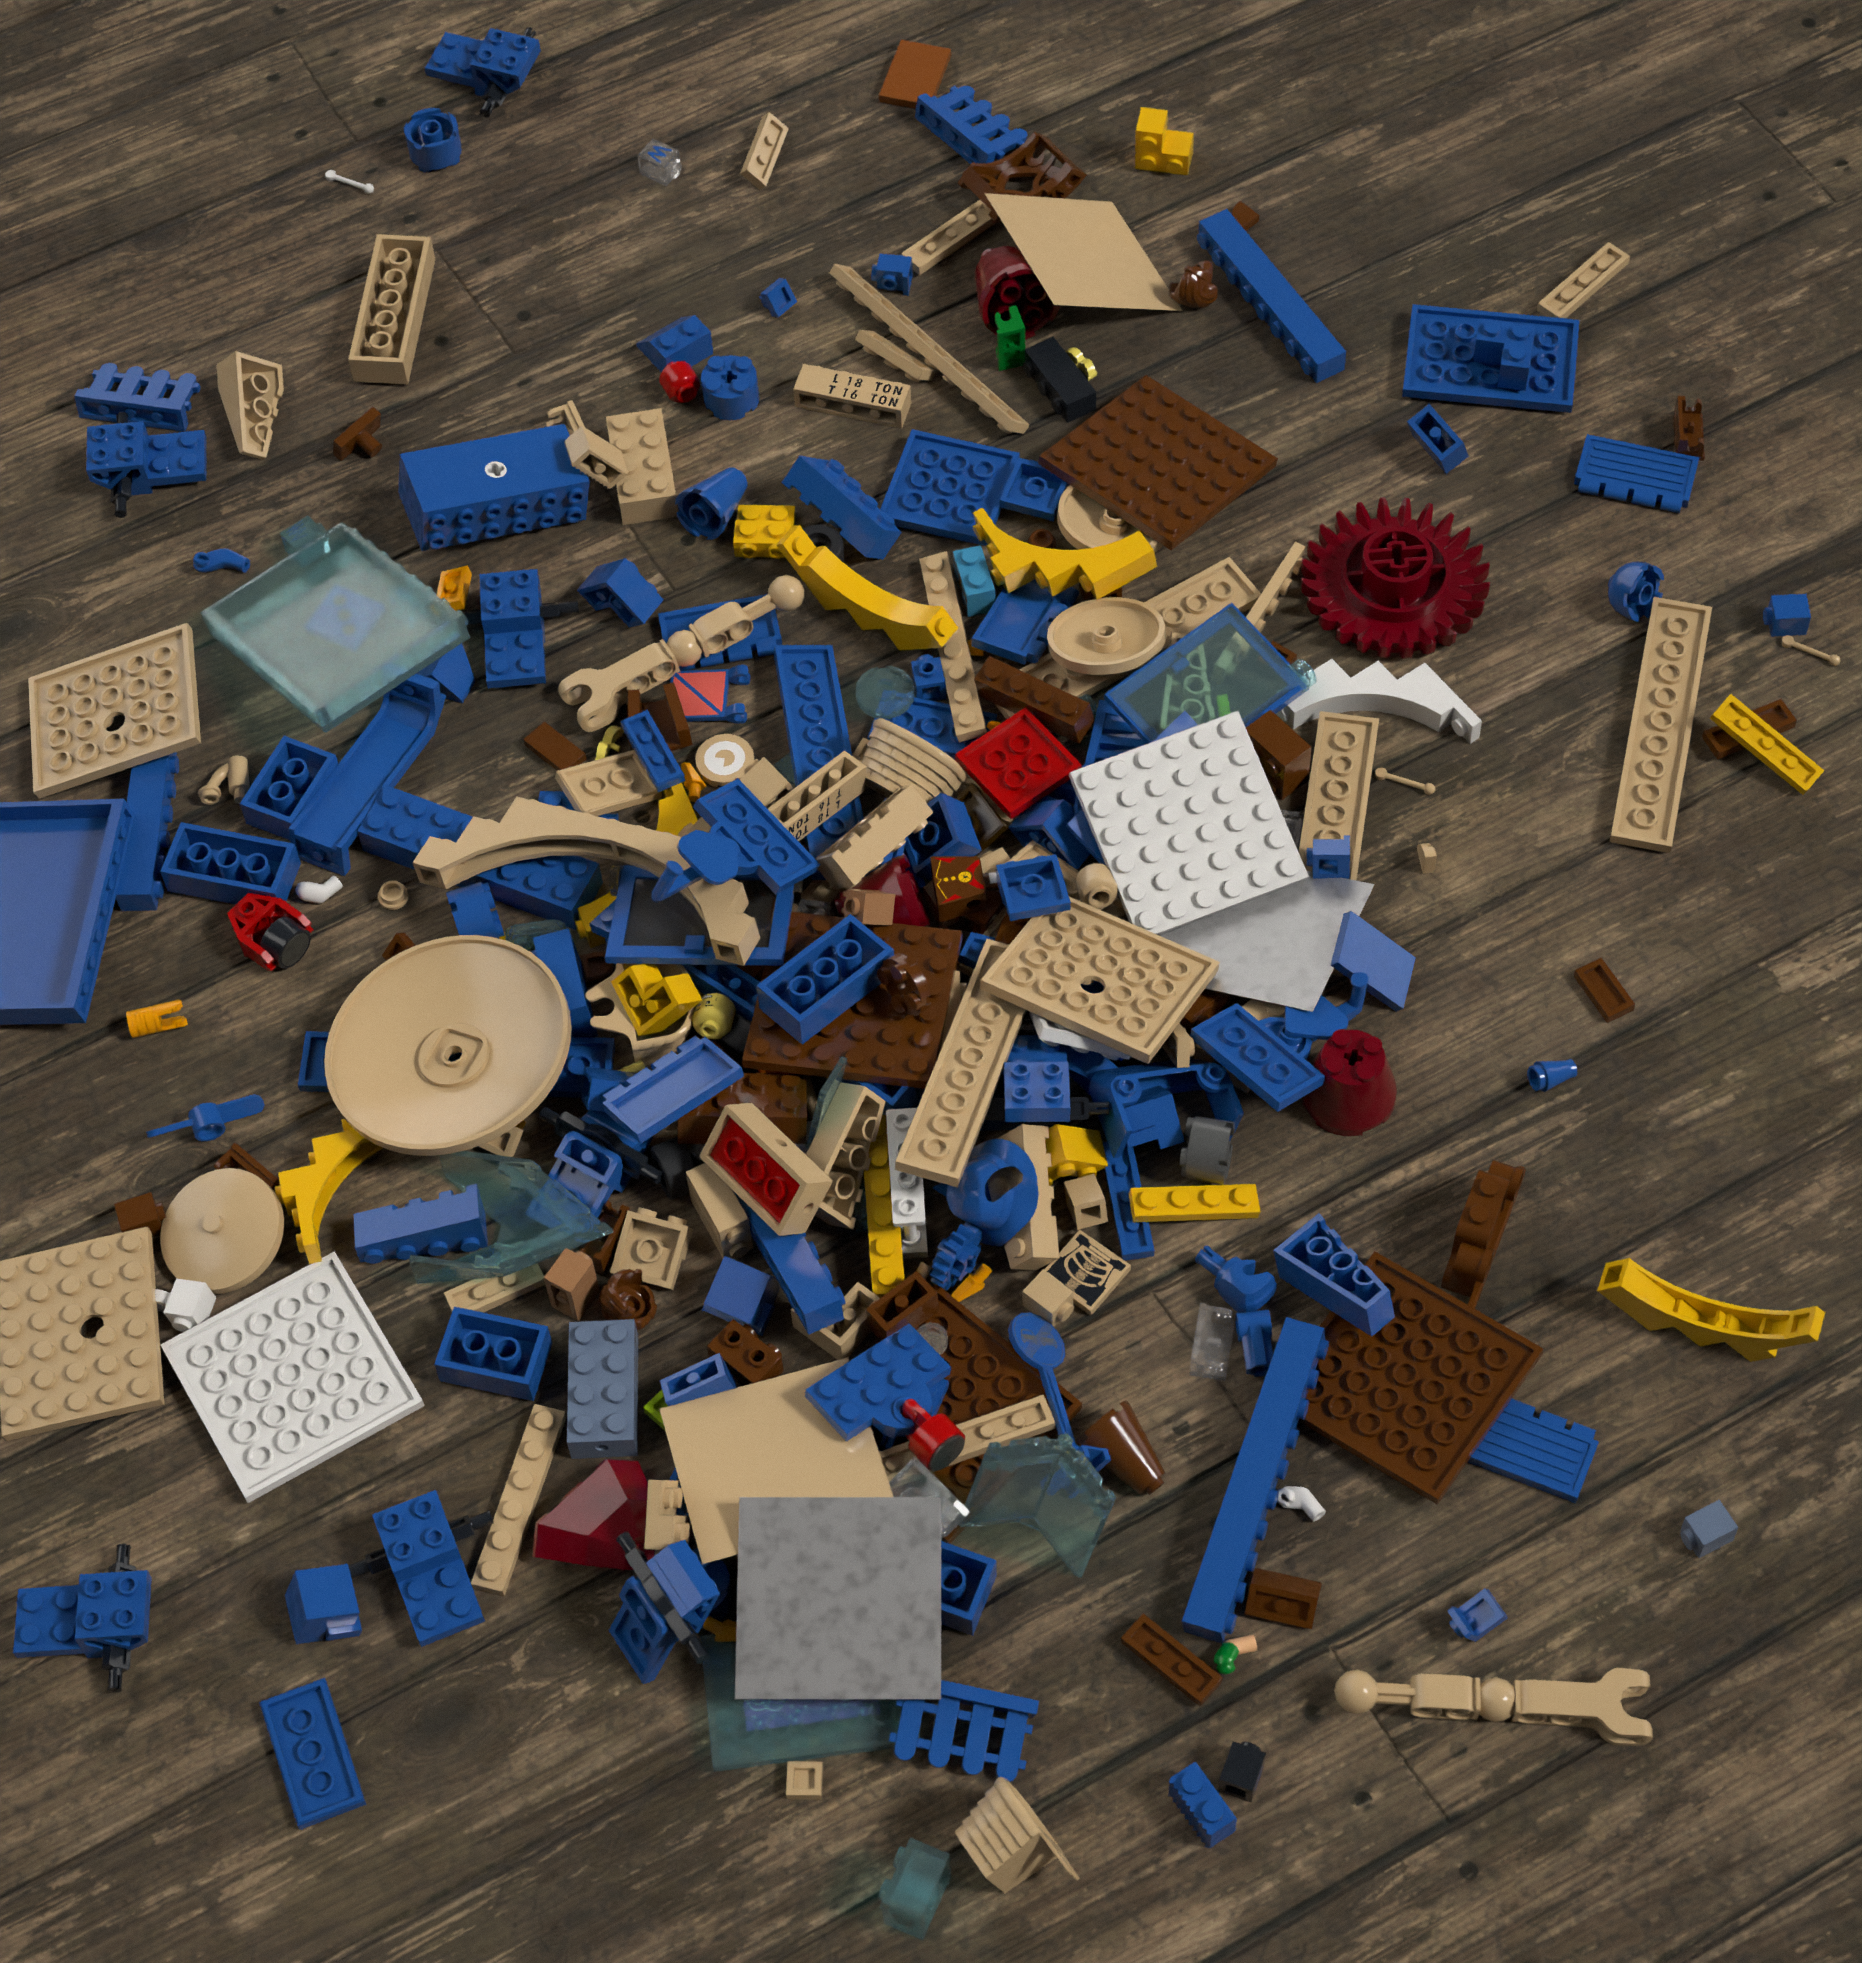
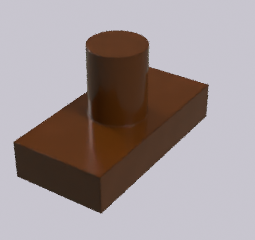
M371 407L334 440L333 455L342 461L358 446L370 457L377 455L382 448V444L372 434L380 428L381 413L374 407Z

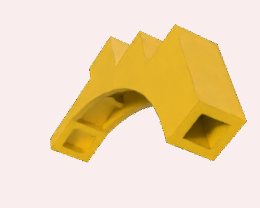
M983 507L973 512L976 523L972 526L980 541L985 540L988 544L986 548L991 556L990 559L993 566L990 574L996 585L1000 586L1002 584L1008 594L1036 579L1040 588H1047L1052 597L1080 582L1086 592L1091 591L1098 600L1157 567L1154 549L1140 530L1121 540L1094 548L1079 550L1049 549L1028 544L1006 534L996 527Z
M341 1119L343 1132L312 1139L314 1151L308 1153L310 1165L278 1172L280 1185L275 1186L276 1195L280 1203L285 1204L288 1216H293L295 1227H300L301 1233L296 1234V1241L299 1252L306 1253L309 1264L322 1261L318 1233L324 1212L333 1194L357 1166L377 1151L383 1149V1147L362 1137L345 1119Z
M1630 1258L1605 1263L1597 1290L1649 1331L1675 1327L1699 1346L1725 1342L1750 1362L1775 1358L1779 1348L1817 1342L1825 1312L1818 1306L1792 1311L1766 1310L1743 1307L1706 1298L1657 1277Z

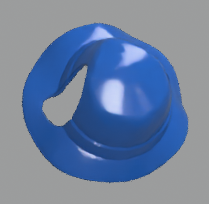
M992 1139L976 1145L972 1149L958 1187L951 1185L947 1187L946 1197L951 1212L959 1219L982 1230V1243L996 1247L1003 1246L1030 1221L1036 1211L1039 1195L1035 1167L1027 1153L1011 1141ZM1013 1167L1023 1174V1181L1017 1186L1008 1190L994 1202L987 1200L985 1184L993 1173L1003 1168Z

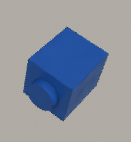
M1807 594L1771 595L1769 605L1763 611L1764 624L1769 625L1771 637L1807 634L1811 620Z

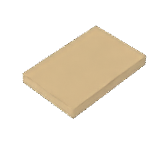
M635 750L558 770L555 775V779L575 811L587 812L594 816L661 799L663 792L656 790Z

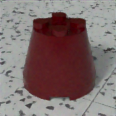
M1001 246L994 249H986L981 254V259L975 270L979 313L985 326L996 337L998 328L995 323V314L999 312L1003 321H1009L1011 319L1009 317V307L1017 306L1025 326V339L1035 336V331L1043 327L1049 320H1054L1060 305L1052 303L1019 248Z
M905 854L890 859L863 877L859 883L851 888L878 890L895 894L892 923L924 927L930 925V917L917 880H915L913 873H910L909 870L906 871L910 864ZM844 891L840 893V898L835 899L840 917H844V914L841 912V908H844L846 897L843 896Z
M1336 1030L1311 1062L1316 1069L1325 1075L1324 1084L1302 1097L1301 1100L1303 1106L1305 1105L1308 1113L1316 1120V1125L1340 1136L1363 1135V1132L1373 1129L1381 1123L1384 1124L1391 1116L1396 1101V1082L1382 1047V1042L1378 1037L1360 1030Z

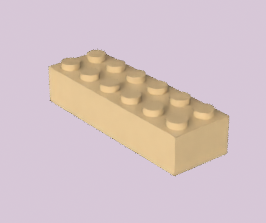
M377 234L348 358L354 382L409 383L435 264L431 237Z

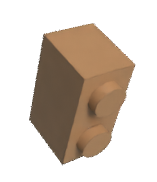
M565 1248L544 1277L551 1306L577 1321L581 1319L600 1292L593 1261L581 1251L575 1253Z

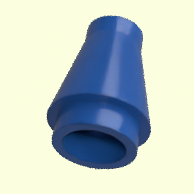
M1572 1059L1536 1061L1533 1066L1528 1068V1081L1535 1091L1541 1090L1546 1092L1564 1081L1576 1077L1577 1067Z

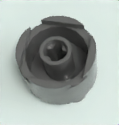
M1195 1116V1118L1188 1117L1185 1136H1188L1187 1147H1182L1180 1156L1181 1176L1186 1177L1187 1180L1225 1185L1233 1145H1231L1229 1138L1234 1136L1235 1123Z

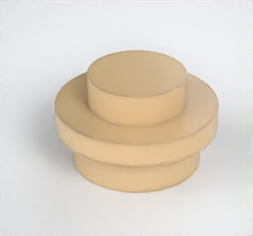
M398 881L384 883L378 892L380 905L388 910H396L403 907L409 898L407 888Z

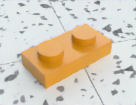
M468 565L441 572L434 602V608L438 615L456 613L465 609L472 577Z

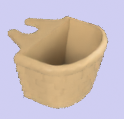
M883 718L874 721L873 730L869 735L871 740L866 746L867 750L861 763L867 766L865 780L867 787L888 798L900 787L912 784L924 801L928 803L940 793L951 797L953 792L958 790L961 783L967 781L968 776L961 766L939 748Z
M616 963L615 972L585 994L589 1002L607 998L613 1001L615 1005L613 1012L609 1015L592 1017L590 1020L591 1026L596 1029L627 1036L631 1041L635 1063L642 1060L644 1066H651L653 1062L670 1051L678 1054L676 1048L683 1044L690 1035L693 1026L692 1017L696 1006L664 1031L638 1036L611 981L628 967L639 964ZM656 964L663 978L688 973L682 964Z
M999 1777L996 1779L994 1786L985 1792L986 1796L977 1802L978 1806L970 1811L971 1815L962 1821L963 1824L955 1830L958 1839L986 1879L1005 1894L1057 1858L1069 1874H1072L1076 1880L1080 1879L1038 1816L1006 1778Z

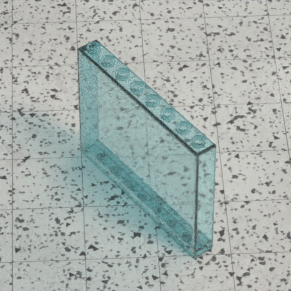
M343 522L200 612L210 634L324 733H327L470 638L466 628L468 625L467 618L460 610L455 611L445 598L440 599L437 597L430 586H423L414 574L409 575L399 562L395 564L385 551L380 552L370 539L365 540L356 528L351 529Z

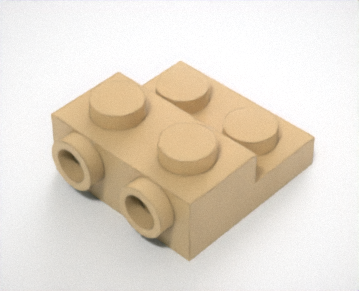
M639 1207L637 1213L627 1210L610 1273L615 1274L623 1269H632L634 1271L641 1269L643 1272L642 1282L673 1290L681 1261L686 1258L693 1229L686 1226L687 1220L669 1215L666 1221L656 1218L657 1212Z
M648 1480L644 1549L655 1550V1555L673 1543L685 1540L688 1544L693 1541L694 1532L691 1523H689V1515H677V1508L681 1507L683 1498L682 1489L678 1488V1481Z

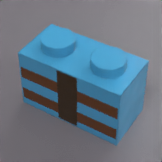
M981 545L953 551L954 575L967 616L988 613L995 602V588Z

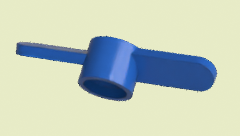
M253 1094L218 1105L215 1103H203L189 1111V1120L147 1131L146 1134L148 1138L191 1126L194 1136L198 1141H211L220 1137L225 1132L224 1123L260 1113L264 1108V1101L261 1096Z

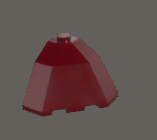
M604 1459L585 1481L579 1482L561 1499L562 1502L549 1514H544L536 1522L533 1557L585 1566L633 1570L625 1557L626 1553L616 1540L624 1532L630 1533L633 1541L645 1553L648 1560L655 1556V1550L644 1549L648 1483L639 1461Z

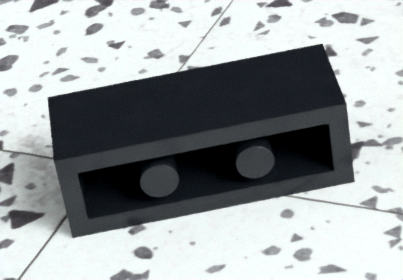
M1054 336L1025 349L1023 369L1029 378L1032 377L1035 380L1042 396H1047L1051 401L1053 410L1057 415L1061 414L1064 420L1069 423L1096 410V390Z

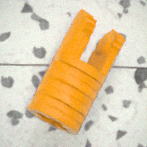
M174 1000L126 1011L127 1023L132 1038L188 1025L187 1019L184 1016L166 1019L161 1017L162 1015L178 1012L183 1007L182 1001Z

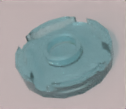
M894 666L869 669L861 675L856 684V700L859 707L867 715L877 719H891L902 715L910 708L914 701V686L911 677L904 670Z

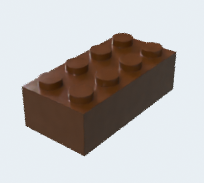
M743 1073L744 1077L678 1119V1144H706L725 1105L753 1103L794 1144H806V1075Z

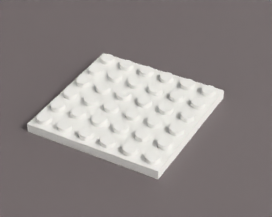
M1239 711L1069 773V778L1104 862L1117 883L1118 895L1129 922L1154 934L1166 933L1302 882L1309 877Z
M335 1251L323 1257L321 1262L313 1263L161 1344L162 1350L247 1503L425 1406Z

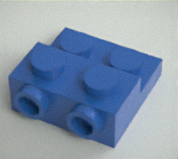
M1018 457L999 500L1000 507L1054 521L1058 511L1059 500L1070 484L1039 465L1037 461Z
M1057 854L1037 856L1033 859L1016 862L1009 861L996 865V881L1010 921L1071 910V902Z

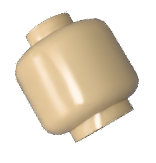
M1093 863L1085 866L1077 874L1076 887L1081 902L1101 909L1112 904L1117 898V883L1107 865Z

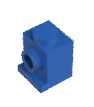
M879 254L877 265L873 264L871 280L877 281L878 289L903 291V295L909 296L913 278L912 257Z
M925 654L919 656L916 661H911L916 698L931 701L946 699V682L940 657L933 658V656Z
M1344 835V839H1313V848H1307V866H1313V879H1350V835Z

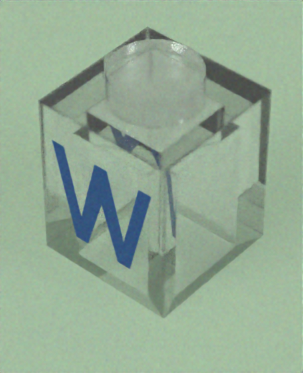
M652 139L638 154L640 174L664 186H667L673 178L678 177L682 170L679 150L658 140Z

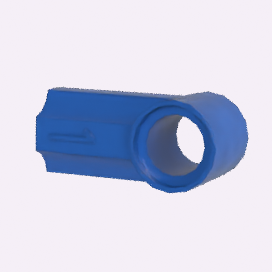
M1269 1310L1236 1313V1331L1238 1341L1242 1342L1246 1374L1253 1375L1254 1377L1266 1376L1273 1356Z

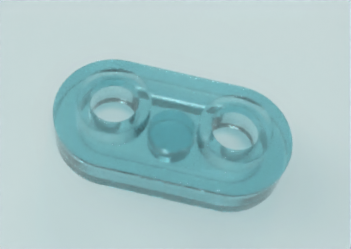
M560 920L516 924L510 926L505 931L506 941L517 944L529 951L530 949H535L534 937L564 930L566 925Z

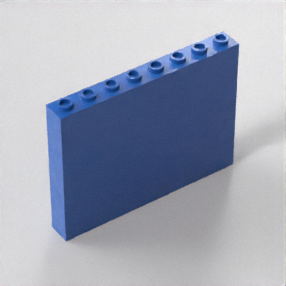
M125 799L0 802V1025L86 1023L135 819V814Z

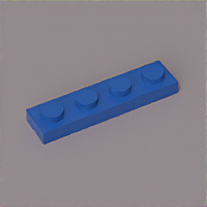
M1103 1142L1108 1163L1104 1171L1122 1259L1126 1261L1153 1257L1155 1250L1149 1222H1133L1129 1191L1131 1188H1142L1134 1148H1128L1125 1145L1120 1158H1113L1108 1142Z

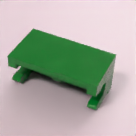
M1017 306L1009 307V317L1011 318L1009 321H1003L999 312L995 314V323L998 328L996 357L999 371L1023 366V362H1025V326Z

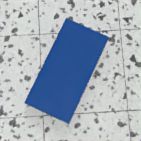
M883 691L873 723L879 718L890 721L931 743L954 760L957 752L978 739L974 738L959 743L950 704ZM983 711L986 726L990 721H997V714ZM872 723V726H871L869 735H870V733H871L872 730H873V723Z
M325 1678L259 1702L300 1830L366 1805Z

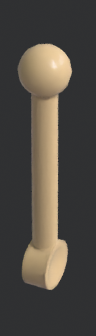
M1786 635L1782 638L1781 644L1785 648H1797L1829 661L1832 666H1837L1841 661L1838 655L1830 656L1795 642L1792 636Z
M1382 767L1376 769L1375 777L1378 780L1389 779L1424 790L1428 795L1435 792V786L1432 783L1422 784L1387 773V770Z

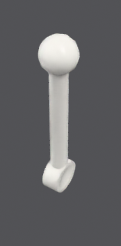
M329 170L325 173L328 181H340L363 189L366 194H371L374 191V187L370 183L362 184L336 175L334 170Z

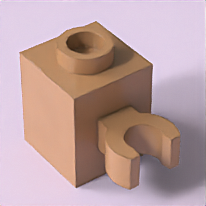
M847 889V891L843 892V896L846 897L844 908H841L844 918L851 914L862 924L892 925L895 894L862 889Z

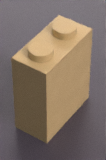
M706 1163L686 1171L691 1202L722 1258L727 1256L731 1259H738L746 1255L749 1250L753 1249L749 1219L733 1190Z

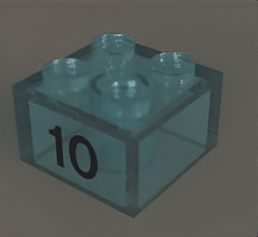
M910 1837L906 1848L901 1846L898 1849L893 1862V1867L896 1870L891 1880L886 1878L883 1882L878 1899L882 1900L880 1910L883 1912L884 1924L923 1940L952 1876L950 1854Z

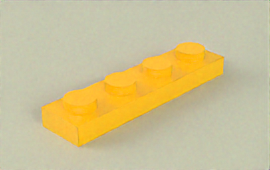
M1732 694L1725 699L1710 717L1714 723L1802 795L1809 790L1825 771Z
M1256 1184L1131 1188L1129 1191L1133 1222L1258 1218L1261 1212Z

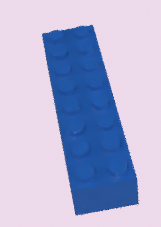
M385 785L357 832L363 851L415 870L412 862L430 836L439 839H449L456 843L473 817ZM547 856L516 861L496 867L456 884V886L464 887L477 882H482V884L488 882L494 900L576 930L575 921L580 920L577 908L594 900L603 884L600 865L597 862L581 856Z

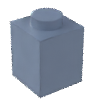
M1717 1500L1686 1516L1680 1530V1535L1685 1546L1689 1550L1693 1549L1698 1558H1701L1732 1542L1738 1526L1721 1501Z

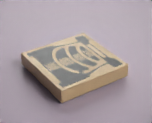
M1079 1230L1059 1252V1259L1051 1262L1044 1270L1073 1291V1304L1091 1316L1130 1272L1131 1265Z

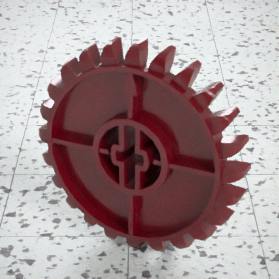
M1380 497L1376 518L1371 519L1365 506L1360 501L1356 504L1355 525H1352L1339 510L1336 512L1335 519L1337 535L1321 523L1319 525V542L1321 546L1309 539L1307 556L1310 560L1302 558L1301 572L1305 578H1302L1301 590L1303 595L1308 597L1307 607L1310 613L1319 615V626L1326 631L1335 629L1336 641L1346 644L1351 641L1356 644L1357 652L1366 653L1369 649L1375 650L1380 658H1388L1391 653H1399L1403 659L1412 658L1413 651L1421 650L1423 654L1429 655L1435 653L1437 643L1443 646L1454 644L1457 633L1466 634L1472 628L1474 618L1480 617L1484 610L1485 601L1482 600L1486 599L1489 594L1490 582L1483 581L1488 577L1490 563L1477 565L1483 553L1482 543L1464 551L1469 544L1471 528L1468 526L1451 538L1450 534L1454 514L1451 512L1436 527L1432 526L1433 504L1431 503L1424 507L1418 519L1415 520L1411 519V503L1409 498L1403 499L1397 517H1391L1385 497Z

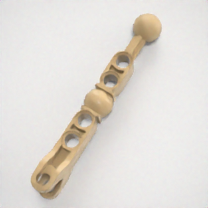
M784 575L777 577L771 582L768 594L743 608L737 602L726 603L700 617L693 625H688L690 631L682 630L675 632L669 637L667 644L662 639L659 643L650 644L601 670L592 668L580 669L560 682L558 693L564 702L572 706L587 701L578 709L577 720L581 728L586 732L597 731L615 720L620 707L628 702V690L640 689L641 695L667 681L675 673H679V666L694 665L700 659L702 653L707 658L709 654L718 653L743 640L753 630L752 621L775 608L783 612L796 610L804 599L803 585L794 576Z
M1614 1668L1596 1683L1514 1680L1513 1685L1507 1680L1498 1677L1486 1679L1480 1683V1678L1441 1674H1417L1410 1678V1684L1377 1683L1368 1672L1356 1669L1341 1675L1334 1689L1338 1704L1346 1712L1353 1714L1365 1713L1373 1708L1375 1703L1411 1705V1714L1422 1718L1477 1720L1480 1714L1484 1719L1492 1722L1504 1721L1511 1717V1722L1588 1727L1596 1730L1605 1741L1616 1746H1642L1653 1739L1651 1724L1647 1720L1629 1716L1623 1710L1621 1704L1623 1698L1642 1696L1650 1687L1649 1674L1646 1671Z

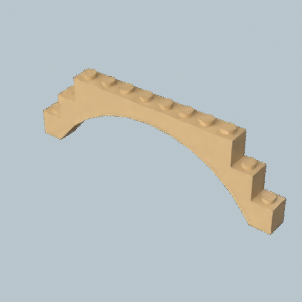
M520 797L515 798L500 823L492 819H482L473 816L456 843L449 839H439L430 836L412 862L420 883L442 889H448L479 873L516 861L547 856L586 855L618 860L647 870L659 878L667 867L666 863L668 861L677 862L683 868V871L691 867L678 852L677 844L682 838L680 836ZM701 879L679 891L694 906L705 923L716 959L744 966L760 940V935L755 918L743 913L749 904L743 883L731 879L721 885H714Z

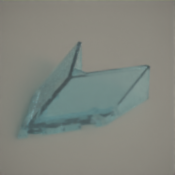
M461 1151L438 1155L444 1175L463 1193L466 1192V1186L477 1184L485 1212L501 1225L497 1243L454 1261L410 1255L409 1262L417 1284L505 1277L559 1255L565 1248L571 1250L613 1233V1229L595 1217L587 1206L558 1181L552 1180L533 1160Z
M1060 1434L1058 1439L1052 1440L1047 1436L1011 1440L1009 1446L1001 1447L999 1442H992L988 1445L957 1525L971 1527L1015 1522L1022 1523L1040 1531L1073 1574L1081 1578L1113 1507L1116 1496L1112 1490H1106L1105 1492V1489L1101 1486L1102 1477L1083 1452L1077 1451L1072 1446L1074 1440L1069 1434Z

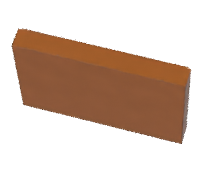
M901 40L879 93V102L916 109L918 96L924 93L930 97L936 96L951 58V49Z

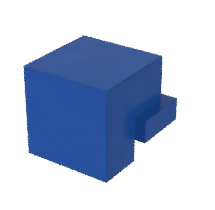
M1160 1085L1142 1090L1137 1103L1124 1106L1132 1128L1126 1143L1128 1148L1156 1139L1160 1149L1185 1142L1172 1093Z
M724 1256L704 1301L702 1310L728 1322L734 1319L741 1325L747 1324L758 1335L763 1336L775 1306L773 1303L779 1292L780 1285L775 1277Z
M348 1564L297 1570L294 1572L286 1591L285 1599L296 1644L322 1641L324 1636L326 1641L360 1636L362 1632L359 1619L360 1611Z

